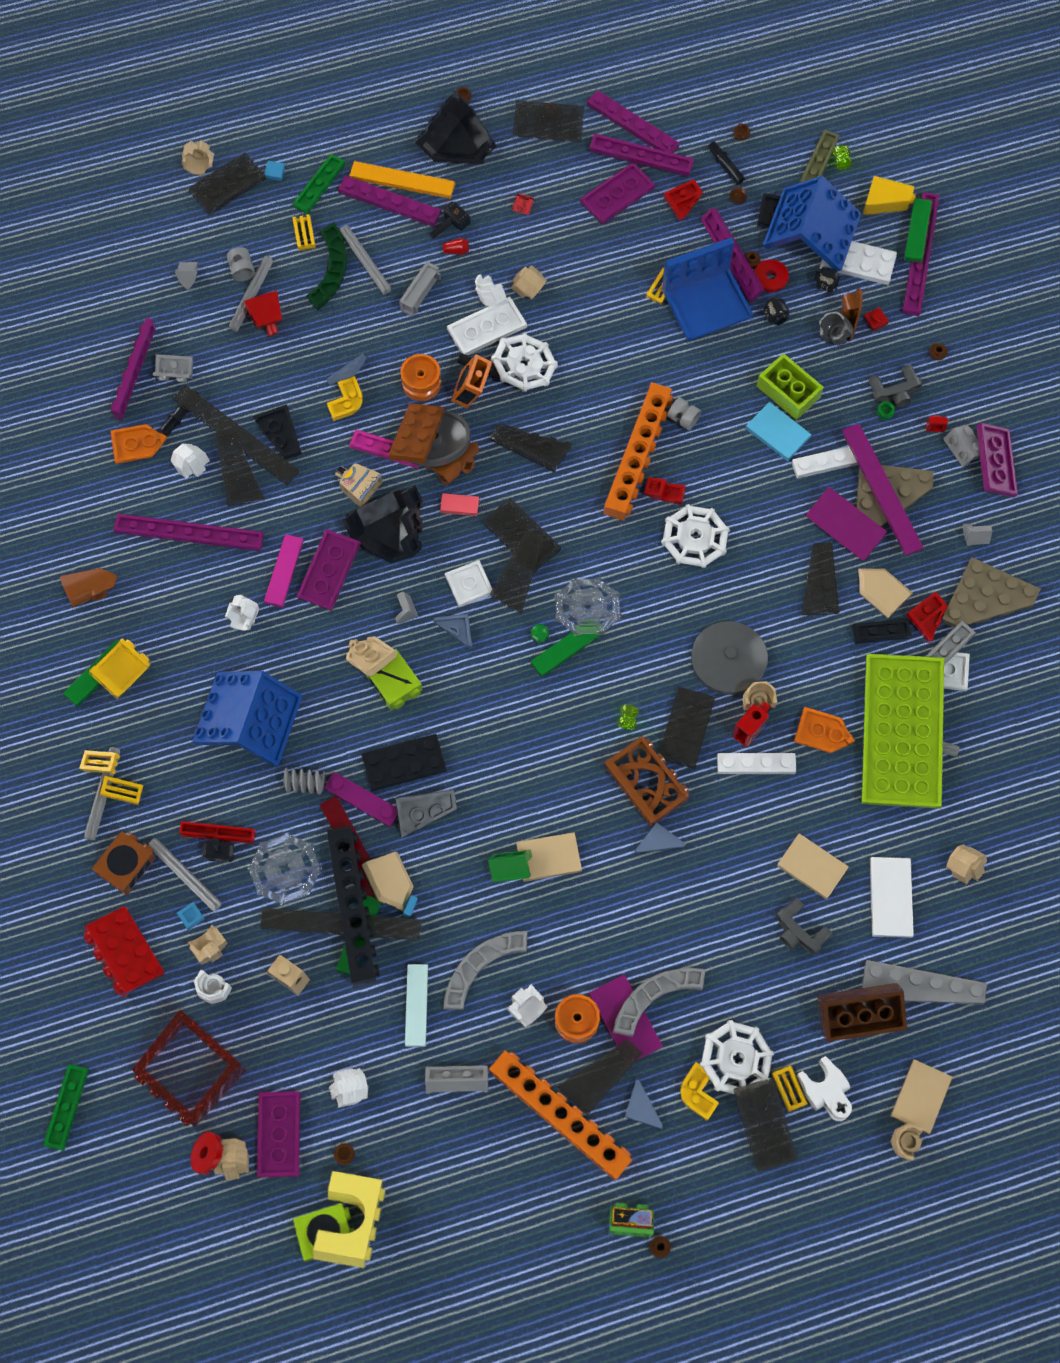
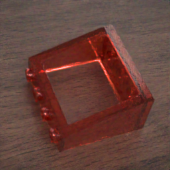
M181 1010L173 1017L132 1069L136 1073L134 1078L142 1086L145 1083L151 1087L149 1092L158 1099L161 1096L166 1101L163 1105L172 1113L176 1110L181 1115L178 1119L187 1127L189 1124L196 1127L246 1071L234 1057ZM184 1026L228 1065L192 1112L184 1107L144 1070Z

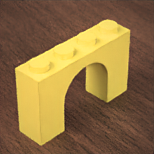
M332 1172L328 1188V1200L355 1205L362 1211L365 1219L356 1231L348 1234L318 1230L313 1249L314 1259L365 1268V1263L370 1261L372 1248L369 1247L370 1241H374L377 1228L374 1227V1223L379 1221L381 1208H378L379 1201H383L385 1196L382 1180Z

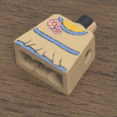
M356 463L349 470L340 466L335 474L341 478L339 484L342 492L359 507L364 506L382 484L380 473Z
M281 955L277 957L267 971L268 976L297 996H299L310 981L303 970Z

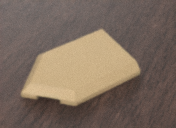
M858 569L860 595L887 618L913 594L886 569Z
M375 636L367 637V640L363 641L355 639L350 640L349 653H347L346 661L367 676H373L396 658L397 651Z
M393 852L362 864L363 871L377 901L383 904L387 903L404 912L414 886L398 852Z

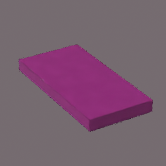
M632 162L582 197L580 203L601 225H604L655 189V184Z
M979 423L976 426L984 491L1014 498L1018 494L1010 429Z
M830 487L825 490L805 515L862 561L867 559L888 533Z
M325 529L297 594V598L332 611L361 542Z
M624 974L589 992V996L596 1003L601 1019L626 1066L663 1048V1045L645 1012L641 1014L637 1022L633 1037L613 1033L618 1013L633 992Z
M300 1091L259 1092L257 1178L300 1177Z

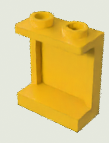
M123 638L96 666L94 665L89 670V674L117 700L150 667L148 663L150 661L149 658L142 652L139 654L134 649L135 645L127 639L125 641Z

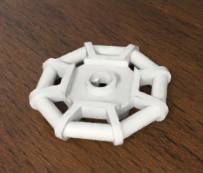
M527 333L499 340L500 344L495 354L491 357V361L494 363L502 382H507L522 389L524 392L540 386L546 387L550 384V379L554 370L558 367V362L555 361L547 342H541L528 336ZM521 342V346L514 348L511 346L512 344ZM504 350H506V351L508 352V355H507L506 358H505V357H501L502 354H503V352H504ZM541 353H544L548 362L542 360ZM526 361L527 365L525 366L524 363L521 364L520 362ZM503 365L506 366L508 372L505 371ZM542 368L547 369L544 376L540 374Z
M687 504L672 516L666 517L664 536L661 543L675 558L677 564L682 563L706 568V565L721 555L724 556L726 554L727 537L730 529L715 513V509L695 507ZM693 514L704 515L705 518L696 517ZM685 515L688 516L686 521L678 522ZM710 518L718 528L711 527L709 524ZM674 526L678 528L677 536L671 537L672 527ZM698 532V535L701 537L694 539L691 534ZM716 534H720L719 545L714 542ZM677 542L679 544V547L683 550L681 554L672 543ZM712 548L715 550L704 558L703 553H706L708 549ZM686 553L698 554L699 559L686 557L685 555Z
M728 1020L725 1025L705 1036L706 1042L700 1067L704 1068L717 1092L720 1090L746 1098L749 1093L769 1082L768 1076L774 1052L768 1047L758 1027H750L735 1023L733 1020ZM736 1031L749 1034V1037L747 1039L737 1037ZM729 1032L730 1039L723 1043L718 1040V1038ZM754 1039L758 1044L759 1048L761 1049L762 1053H758V1051L754 1049L752 1043ZM713 1044L718 1047L716 1060H710ZM737 1053L742 1058V1062H738V1064L733 1060V1056H736ZM764 1057L760 1072L757 1070L759 1058ZM717 1064L719 1071L723 1074L721 1080L711 1065ZM753 1074L757 1077V1079L746 1085L745 1079ZM728 1078L739 1081V1087L726 1084L725 1082Z

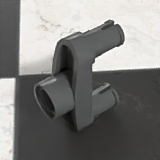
M911 364L902 368V372L907 380L906 382L884 388L878 375L869 378L868 382L874 392L873 396L877 403L894 401L898 408L911 403L910 395L918 391L923 385Z
M795 898L784 909L781 908L776 913L778 922L785 930L779 938L790 950L800 945L806 951L817 954L822 949L821 946L833 933L824 926L814 937H810L792 918L804 907L803 903L798 898Z

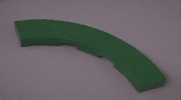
M335 223L320 231V235L324 239L329 251L327 273L318 286L306 295L308 301L317 311L326 305L337 293L346 273V246L343 236Z

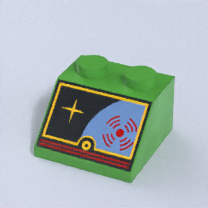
M615 1203V1207L611 1206L609 1234L651 1238L654 1234V1210H650L647 1205H636V1208H628V1204Z

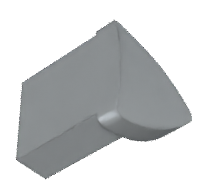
M180 262L178 269L175 271L177 279L186 289H190L195 282L198 263Z
M970 523L963 524V533L967 546L990 544L993 531L991 525L973 527Z
M404 591L398 593L397 597L403 611L395 618L397 624L418 617L410 595Z

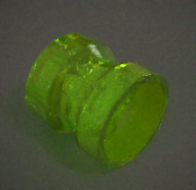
M840 145L833 149V156L836 159L835 166L839 170L848 169L853 164L852 158L849 156L851 153L850 148L847 145Z
M621 705L619 711L621 716L618 718L617 726L628 730L635 729L639 708L632 705Z

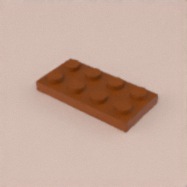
M409 403L390 449L389 459L425 464L445 414L444 407Z

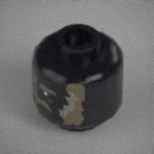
M822 267L820 271H816L813 281L816 282L818 289L832 292L834 289H837L841 276L838 275L839 273L835 269Z
M781 298L769 299L763 309L769 323L775 325L785 323L790 314L785 301Z

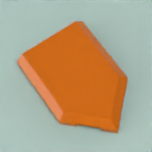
M147 424L111 430L115 464L152 458L168 437L155 431Z
M804 707L794 742L833 753L855 742V740L847 730L842 718Z

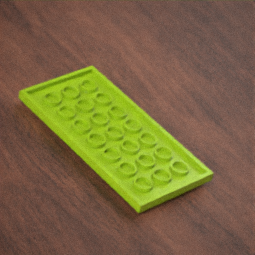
M866 654L861 804L941 809L944 658Z

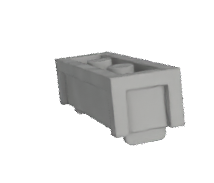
M426 261L399 301L400 311L412 317L414 313H418V307L436 280L441 279L440 273H438L439 267Z
M488 1066L426 1067V1094L461 1091L488 1092Z

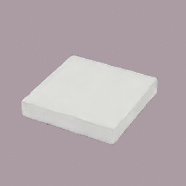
M480 560L445 573L446 580L459 608L494 594Z
M956 653L944 665V689L968 690L970 654Z

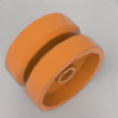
M415 354L403 362L400 371L402 389L405 394L416 401H428L434 398L441 388L440 366L437 361L429 355Z
M574 994L564 998L558 1004L555 1012V1028L559 1036L565 1041L580 1044L590 1040L596 1034L600 1022V1012L596 1003L591 998L582 994ZM574 1016H575L576 1018L581 1017V1020H580V1021H575L573 1017H574Z

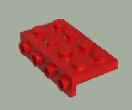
M126 906L85 925L83 937L86 943L92 945L96 960L101 961L104 966V974L107 978L112 979L115 993L121 995L123 999L127 997L128 993L164 975V970Z

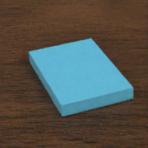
M770 402L745 428L787 462L811 437L808 431Z

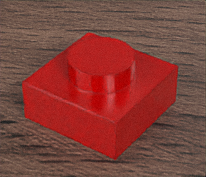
M880 307L865 314L863 318L872 332L888 325L889 322Z
M930 416L926 424V431L945 432L948 425V417Z

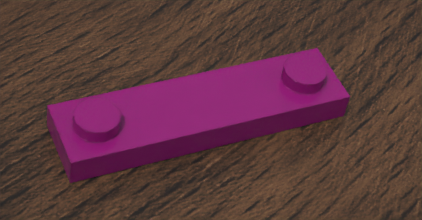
M336 772L332 774L324 786L325 791L337 796L339 799L389 828L392 827L398 817L395 806Z

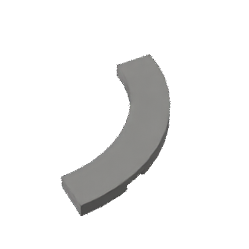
M527 931L505 933L489 939L474 948L456 968L446 990L443 1009L464 1010L469 987L483 968L500 957L513 953L527 952Z
M680 968L662 972L646 980L631 993L623 1004L615 1021L613 1033L633 1037L637 1022L644 1010L653 1001L667 993L685 989L702 991L706 969Z

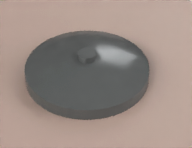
M445 410L425 464L411 463L424 467H437L451 463L461 457L468 449L471 441L470 429L465 419L454 412Z
M732 621L718 622L704 629L696 638L691 652V664L698 680L708 689L724 695L744 693L753 682H760L768 663L767 649L762 638L752 628Z

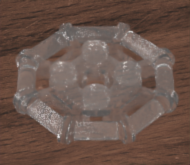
M600 577L596 579L572 578L571 582L554 595L555 619L571 630L576 636L579 634L603 635L612 624L621 619L622 614L620 613L619 602L621 595L619 591H615L603 582ZM579 586H594V587H593V589H581ZM598 588L603 590L609 596L604 597L602 593L598 591ZM575 589V592L572 594L570 598L566 597L568 593ZM612 602V611L607 610V603ZM563 603L568 605L569 611L563 612ZM591 605L592 607H590V610H586V607L583 606ZM602 617H608L602 624L599 623ZM568 618H574L575 620H577L578 624L575 625ZM583 625H594L595 627H582V626H583Z
M288 832L268 841H261L251 864L247 867L256 888L255 893L258 896L262 895L276 901L280 905H285V903L311 895L310 892L319 873L322 872V867L319 865L313 848L314 844L289 835ZM284 843L283 849H277L275 852H271L269 849ZM289 843L303 850L299 853L289 849ZM266 852L269 855V857L265 865L258 866L264 853ZM306 854L308 855L311 867H305L302 857ZM288 865L290 871L282 874L280 867ZM258 872H265L268 880L265 884H262ZM305 873H311L304 886L301 882ZM273 886L280 889L281 895L268 890V888ZM297 886L300 888V890L286 895V890H289V888Z

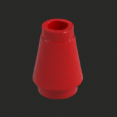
M462 237L443 243L444 254L465 255V253H469L468 239H463Z

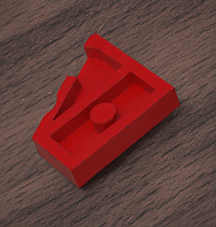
M693 179L665 192L664 198L681 222L702 197L703 191Z
M935 591L909 611L906 616L929 643L933 640L935 631L939 627L941 618L948 605Z

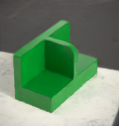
M531 849L493 854L488 859L492 881L501 882L530 878L528 861L532 858Z

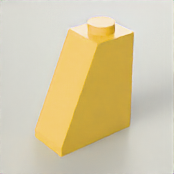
M874 176L863 214L907 211L909 204L914 203L916 194H913L915 186Z

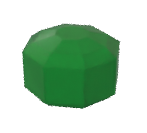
M883 401L877 407V416L881 420H889L895 414V406L891 402Z
M543 624L534 625L531 629L532 640L538 644L545 643L549 638L548 627Z

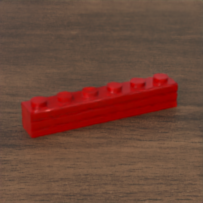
M181 821L179 834L182 837L211 840L218 838L220 841L254 844L256 831L251 828Z

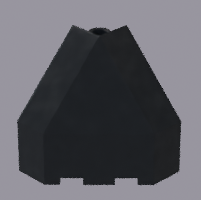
M454 91L439 107L440 110L426 124V129L420 132L415 143L433 161L484 163L485 157L497 145L474 109Z
M416 485L392 491L345 514L346 517L342 520L349 534L347 537L360 541L361 548L389 563L412 558L422 549V542L419 541V533L422 532V518L419 515L420 509L423 508V501Z

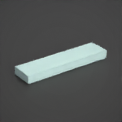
M408 964L405 1047H426L428 965Z

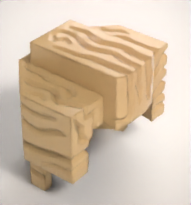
M202 140L197 143L190 141L185 144L182 154L183 168L191 174L204 175L205 171L212 167L214 153L209 150L210 146Z
M531 265L529 268L524 267L517 273L512 280L514 284L511 289L520 295L521 298L528 296L530 299H533L547 279Z
M767 681L753 682L744 692V710H749L753 704L759 707L763 701L768 703L771 708H775L777 704L776 690Z
M960 845L950 855L946 867L952 871L954 878L967 885L971 878L978 881L982 874H984L983 866L986 864L987 859L986 855L978 850Z
M213 925L202 936L188 942L190 950L201 965L209 961L213 963L223 956L221 950L228 944L219 930L215 929Z
M907 1123L894 1130L890 1143L897 1156L913 1161L914 1152H918L922 1144V1139L919 1138L923 1131L922 1127Z
M236 1138L221 1140L223 1154L218 1166L213 1169L215 1175L219 1173L224 1174L226 1180L239 1179V1174L249 1172V1154L246 1143Z

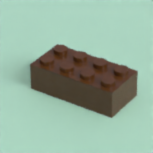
M898 983L817 995L821 1034L827 1042L908 1030L904 990Z

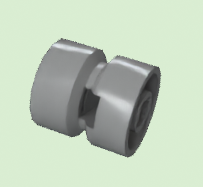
M234 248L227 253L226 257L235 281H246L254 276L255 270L249 251L246 248Z
M679 397L671 406L667 417L674 422L679 421L680 425L689 431L698 421L701 410L693 405L689 406L687 401Z

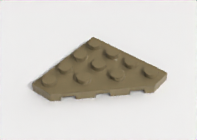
M881 465L904 510L917 502L919 498L928 494L933 488L934 471ZM859 467L856 508L882 527L888 522Z
M971 557L941 622L955 628L961 621L967 625L977 624L997 616L1001 617L1014 613L1020 609H1028L1034 605L1041 589Z

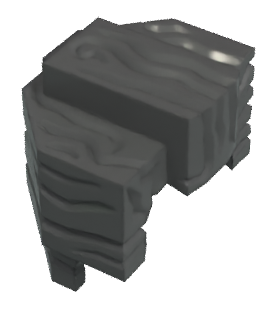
M838 311L825 314L819 321L820 336L826 343L833 342L835 345H843V343H846V338L853 337V325Z

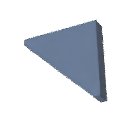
M359 355L326 379L328 384L332 385L356 375L366 361L365 355Z
M468 614L434 617L435 624L466 647L472 649Z
M656 823L635 849V853L684 848L686 844Z
M636 1080L625 1118L662 1129L663 1125L640 1081Z

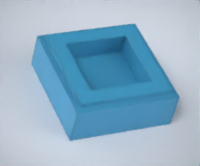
M268 161L264 178L282 181L285 163Z
M413 895L409 897L402 917L406 919L411 917L418 900L417 897Z
M194 902L177 912L187 930L205 920Z

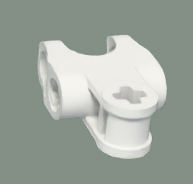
M825 1056L819 1061L825 1073V1080L823 1082L815 1083L811 1081L803 1071L798 1073L796 1077L805 1098L815 1111L824 1106L833 1120L843 1121L852 1111V1105L844 1094L851 1087L841 1070ZM837 1107H843V1112H837Z

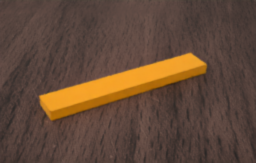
M354 161L350 173L351 178L359 181L451 199L455 186V181Z

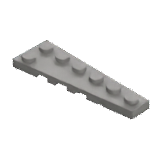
M870 960L865 961L862 988L898 983L904 990L905 1002L918 1003L938 1002L983 1005L987 983Z

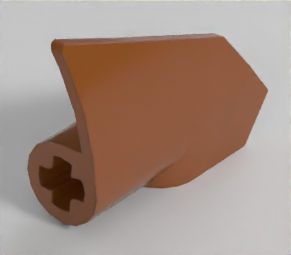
M857 288L854 293L843 295L841 298L843 306L840 314L846 317L853 325V337L862 309L863 291L860 288Z
M478 442L470 443L466 452L457 460L442 466L426 467V469L435 471L440 481L444 485H449L460 475L461 471L465 474L472 471L475 465L473 457L479 453Z
M98 568L60 576V580L74 608L89 600L99 601L104 599L108 595L107 590L115 587L118 576Z

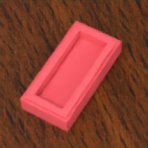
M442 493L440 513L477 516L479 497Z

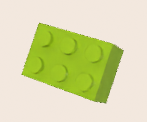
M784 353L759 375L757 387L795 420L799 419L821 398L824 389L820 383Z

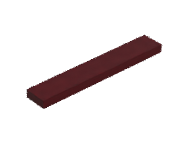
M337 796L319 804L332 829L351 826L352 832H356ZM356 833L358 843L354 844L355 851L359 850L361 862L357 864L358 869L363 871L361 865L371 859ZM344 846L342 849L344 852H347L349 847ZM363 871L364 881H360L361 885L366 889L367 896L376 898Z

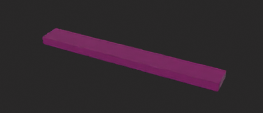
M923 192L921 199L932 200L922 263L910 262L902 314L920 316L940 198V195Z
M860 424L843 429L842 434L905 557L922 551L924 547Z
M117 514L113 529L114 533L253 551H261L264 532L124 514Z

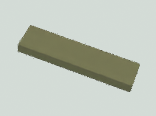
M824 129L799 183L823 175L840 135Z

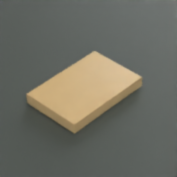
M575 832L516 842L518 851L531 849L532 858L528 861L531 877L523 879V882L582 872Z
M801 834L797 835L777 864V867L826 900L849 867Z
M914 1059L890 1117L905 1124L912 1123L923 1128L922 1132L930 1134L952 1076Z

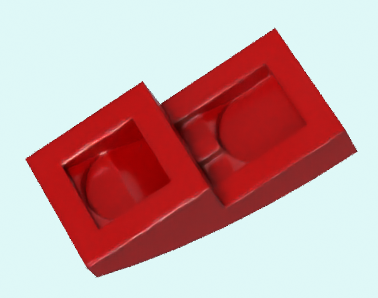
M648 477L644 495L664 502L682 505L686 487L685 485L667 483L666 479Z

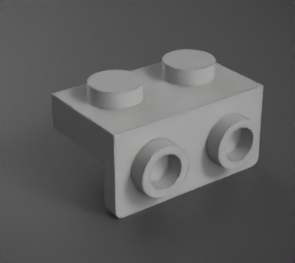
M156 354L153 376L158 377V380L169 381V378H176L178 382H187V379H192L193 357Z
M968 425L955 427L944 437L945 443L962 467L967 466L972 460L980 459L978 439Z

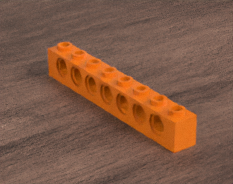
M651 382L604 505L603 514L625 521L626 515L630 516L633 508L631 504L632 499L636 500L639 489H637L638 483L642 484L645 476L643 470L649 466L651 460L649 454L654 452L657 443L654 442L655 438L659 437L662 431L661 422H665L667 418V406L671 407L674 396H671V388ZM637 450H642L643 453H638V452H636V451H637ZM635 465L638 468L633 469L630 466ZM630 481L632 484H625L624 482ZM618 497H625L626 499L620 500Z
M504 1051L489 1068V1073L616 1182L632 1162L630 1152L624 1147L619 1149L614 1144L615 1140L609 1134L605 1133L603 1135L598 1131L599 1126L591 1119L587 1121L583 1118V1112L579 1108L569 1106L566 1103V1097L560 1092L555 1094L550 1089L551 1085L543 1078L539 1080L534 1075L536 1072L530 1066L526 1065L524 1067L518 1062L520 1058L515 1053ZM510 1069H518L520 1075L517 1078H511L508 1075ZM526 1082H533L536 1088L528 1092L524 1089V1084ZM543 1095L549 1096L551 1103L549 1105H542L539 1101L540 1097ZM558 1109H564L567 1112V1116L564 1119H559L556 1117L555 1112ZM578 1122L582 1124L583 1130L580 1133H575L571 1129L573 1123ZM590 1136H595L598 1138L599 1144L592 1147L588 1144L587 1139ZM612 1150L615 1158L611 1161L606 1160L603 1156L604 1151Z

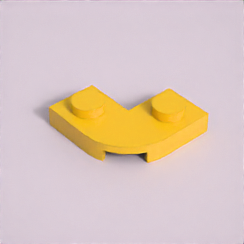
M355 376L339 381L338 386L343 397L327 403L333 421L355 414L362 405V393Z
M695 1062L682 1082L681 1098L689 1109L708 1121L719 1102L702 1091L710 1078L704 1068Z

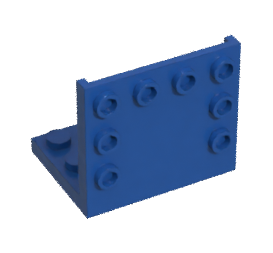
M819 176L783 188L763 246L766 249H770L801 239L832 269L842 271L862 213L823 176Z
M732 237L665 261L662 292L688 342L753 318V313L730 271L734 248Z
M264 671L217 672L192 742L197 745H238L267 763L279 766L303 695Z

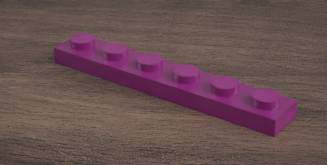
M598 90L587 101L588 107L654 149L674 153L680 146V142Z
M595 133L589 149L590 152L688 177L694 162L693 158Z
M348 176L344 177L338 189L340 194L435 227L441 215V209Z
M711 208L701 218V221L714 243L732 237L734 248L730 270L748 301L754 302L765 290L716 208Z
M146 318L144 324L140 326V335L134 342V351L129 356L127 370L123 372L122 384L118 386L116 400L111 404V411L117 420L122 421L156 330L153 319Z

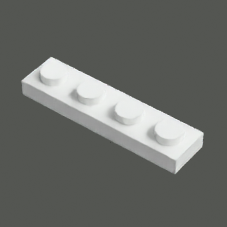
M849 447L792 459V466L797 479L858 465Z
M718 753L717 769L718 774H795L796 757L795 753Z

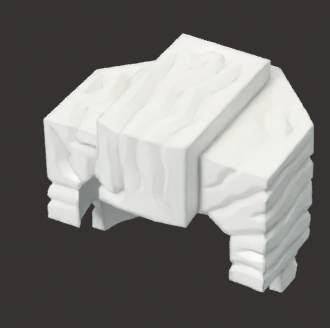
M481 274L477 276L475 280L476 291L484 305H497L507 299L501 284L494 285L489 275L485 278H482Z
M181 444L173 451L171 462L178 473L186 479L191 474L199 477L206 470L204 467L206 463L210 461L204 451L192 444Z
M242 595L234 596L233 601L229 603L225 615L226 618L231 620L230 627L241 631L250 630L251 625L255 623L259 606Z
M200 970L194 980L197 995L210 1004L226 1000L232 989L230 984L226 983L221 976L214 973L210 976Z
M531 984L527 989L523 990L521 988L512 996L513 1004L508 1007V1011L519 1023L521 1022L524 1027H527L542 1015L548 1007L543 1002L544 998Z
M360 1068L341 1070L333 1074L334 1083L329 1086L332 1099L337 1100L339 1108L355 1105L367 1098L368 1086L365 1074Z

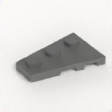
M454 790L395 798L401 838L456 810Z

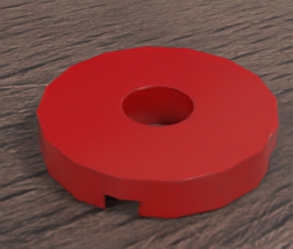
M768 259L762 261L754 270L766 293L778 292V290L784 289L788 283L789 272L787 267L777 260ZM773 274L776 278L769 279L766 275Z
M205 1132L197 1139L191 1153V1167L193 1171L201 1175H208L211 1173L209 1172L211 1169H215L218 1166L223 1154V1144L220 1142L222 1140L221 1136L213 1132Z

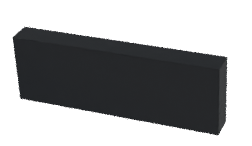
M909 619L852 625L855 644L910 639L912 637Z

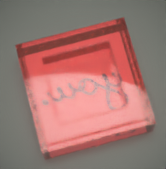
M517 193L512 211L529 215L534 197Z

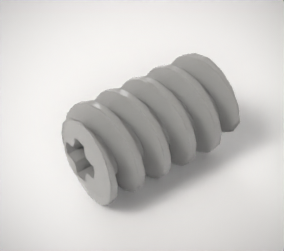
M285 767L283 785L286 792H290L293 788L294 793H298L299 789H301V792L305 794L308 789L309 793L313 794L316 789L317 794L321 795L325 785V770L322 776H320L319 770H316L315 774L312 775L311 769H308L307 774H304L303 769H300L299 774H296L295 768L292 769L291 773H288V769Z

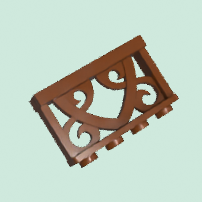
M641 735L629 746L606 760L604 765L652 828L661 819L687 802L690 792L683 783L680 785L676 780L678 776L674 770L666 767V761L660 753H655L652 742ZM636 749H643L647 756L641 758L639 753L637 756L638 762H634L633 752ZM628 755L630 763L616 766V763ZM651 758L655 762V764L649 763ZM631 770H634L635 778L628 780L627 775H632ZM638 770H647L658 774L656 793L650 789H640L637 791L634 789L639 781ZM665 776L670 783L665 784ZM669 789H674L678 794L677 799L671 802L664 800L662 796L671 797L672 795L668 793ZM648 793L652 795L654 799H652L649 796V800L645 801L643 799V795ZM660 802L667 806L658 814H653Z

